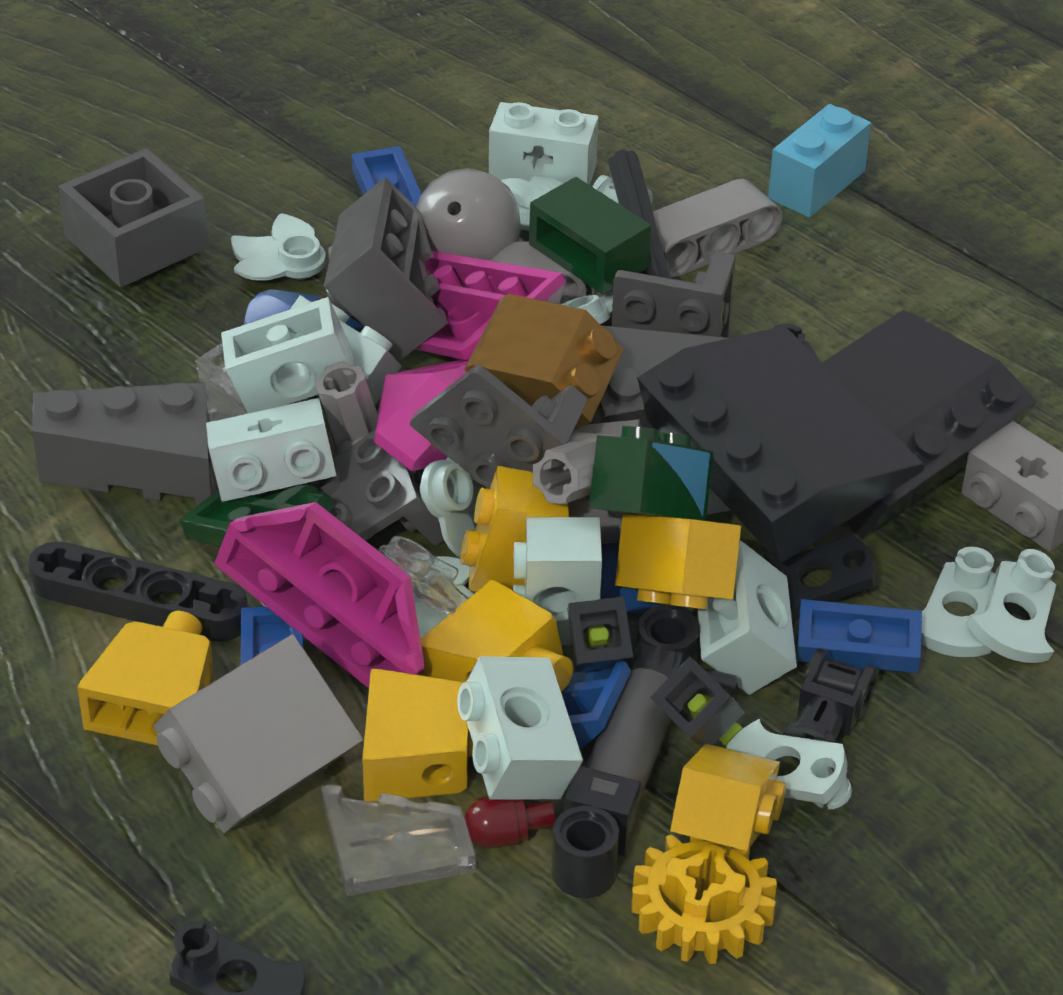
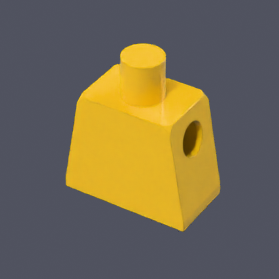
M492 579L420 638L425 665L422 673L426 677L467 682L480 656L550 658L560 691L567 687L573 674L572 661L568 657L563 656L557 623L553 615Z
M174 611L168 615L163 627L136 621L125 624L77 687L83 729L158 746V733L153 727L155 723L170 708L214 682L211 641L207 637L200 635L202 631L200 621L190 613Z
M371 669L362 758L364 801L375 802L461 793L467 788L469 757H473V742L467 722L461 719L457 705L458 692L464 682L382 669Z

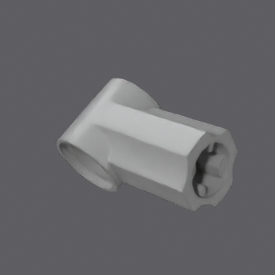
M343 361L326 367L323 375L315 381V387L337 452L341 454L358 443L363 437L376 430L378 413L361 366L348 365Z
M573 432L568 443L546 450L542 460L533 464V486L542 491L547 502L566 504L589 495L591 492L597 435L621 436Z

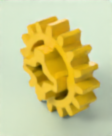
M672 834L666 836L665 852L663 853L658 849L649 847L645 851V865L635 866L631 911L632 913L639 914L638 930L641 934L657 931L656 948L660 951L669 948L673 944L680 946L681 961L688 962L693 956L694 951H704L708 963L716 964L718 950L726 949L736 959L742 957L744 940L760 945L763 942L764 927L772 926L774 921L777 882L776 879L767 877L768 861L766 858L749 861L750 848L746 851L714 842L703 841L694 837H690V842L682 844Z

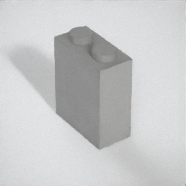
M294 634L176 704L153 726L158 733L157 744L162 755L170 765L175 768H181L194 788L192 796L198 810L208 821L216 822L223 833H226L330 766L364 740Z

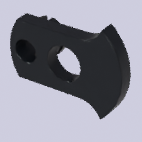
M853 534L794 555L781 564L775 558L766 554L763 556L766 561L787 576L792 627H794L796 620L799 618L801 599L831 602L848 595L862 597V590L866 589L867 593L870 594L875 590L879 582L871 552ZM855 559L857 568H851L850 560ZM813 568H825L832 573L830 579L821 586L808 587L800 583L801 576Z
M201 921L184 924L177 930L174 936V948L177 954L170 968V985L188 995H304L305 972L303 960L286 964L272 961L216 932L212 926L205 930L206 923ZM233 970L248 971L256 978L255 983L248 990L242 992H229L218 984L224 974Z

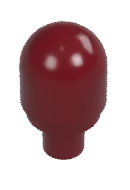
M489 796L479 798L471 803L463 818L464 831L469 840L475 845L486 849L519 845V841L528 840V830L554 827L555 823L552 801L524 804L523 799H489Z

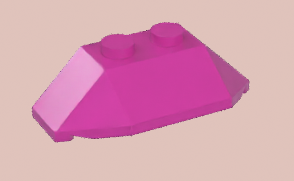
M431 251L432 257L425 261L424 265L427 277L432 274L438 280L440 290L432 295V299L437 308L445 311L448 324L416 349L469 360L502 297L507 294H513L559 304L566 280L560 272Z
M458 360L387 374L382 387L374 443L411 471L424 469L433 461L446 460L448 456L412 428L410 421L414 413L467 373L464 369L469 360Z
M316 502L240 517L229 524L214 565L296 631L302 633L306 639L369 688L371 669L421 675L425 665L410 575Z

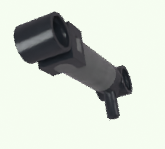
M665 604L652 607L640 617L633 659L628 663L631 670L629 678L604 729L596 739L586 766L578 768L565 796L564 812L560 814L554 823L552 877L555 884L568 895L586 899L597 897L610 890L616 880L618 855L624 857L638 824L640 799L671 722V718L650 697L689 656L695 661L697 658L699 623L696 617L687 609ZM702 667L732 698L735 697L738 687L736 675Z

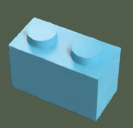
M828 104L772 150L768 198L808 218L813 216L865 172L871 122L852 114L847 109Z

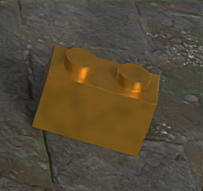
M507 294L500 299L464 370L468 372L476 365L483 366L530 406L544 395L550 399L571 384L588 398L573 430L574 432L592 421L624 349L614 339L613 335L603 328L587 310Z

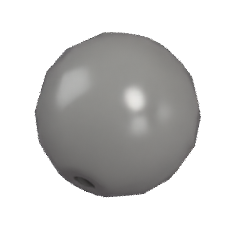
M469 168L448 171L431 181L419 197L416 206L423 217L431 251L490 261L504 248L513 242H518L520 236L521 222L518 202L509 186L494 175Z

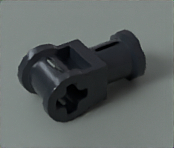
M819 647L809 663L800 690L798 719L787 724L782 735L812 740L815 737V740L837 743L836 738L839 733L850 736L857 720H861L864 717L871 703L878 680L879 668L871 664L861 668L831 658L829 650ZM792 756L794 760L800 762L798 758Z

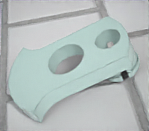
M973 546L965 547L958 551L955 562L945 563L929 602L922 611L921 645L940 654L953 657H977L991 653V649L981 643L967 627L966 622L971 615L955 616L943 607L949 602L957 601L970 605L975 611L972 615L985 612L995 573L991 572L994 559L987 550Z
M1026 549L1020 553L1017 563L1002 561L994 576L985 612L976 615L971 614L966 625L973 635L992 651L1015 661L1038 663L1048 661L1055 652L1045 638V627L1056 584L1050 580L1055 566L1052 560L1043 552L1035 549ZM1012 602L1022 606L1029 613L1031 620H1020L1010 615L1005 609L1004 603Z
M760 719L739 731L726 747V749L771 760H776L783 756L798 758L800 764L796 770L785 776H777L776 781L786 783L784 798L814 802L820 808H823L824 804L827 803L828 809H836L847 803L851 797L852 787L849 779L846 777L847 758L843 744L770 733L763 728Z

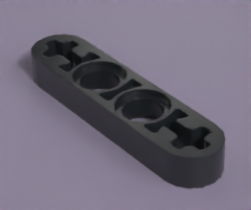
M55 541L45 543L37 547L28 558L32 590L38 596L45 599L163 627L170 613L184 611L192 614L200 621L202 625L200 635L207 637L211 641L223 642L233 640L241 635V608L248 607L246 593L239 586L230 582L67 542ZM109 578H119L126 582L122 587L110 591L101 590L96 587L100 581ZM166 591L175 592L181 596L177 601L170 604H157L150 600L154 595Z

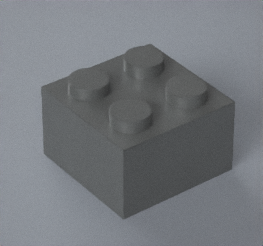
M148 148L58 186L64 236L120 288L209 248L205 198Z

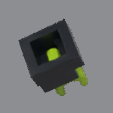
M624 596L568 603L569 633L575 672L613 668L616 662L625 661L628 665L632 661L633 651Z
M690 656L650 697L698 745H714L719 740L727 747L733 737L743 729L736 721L745 711Z

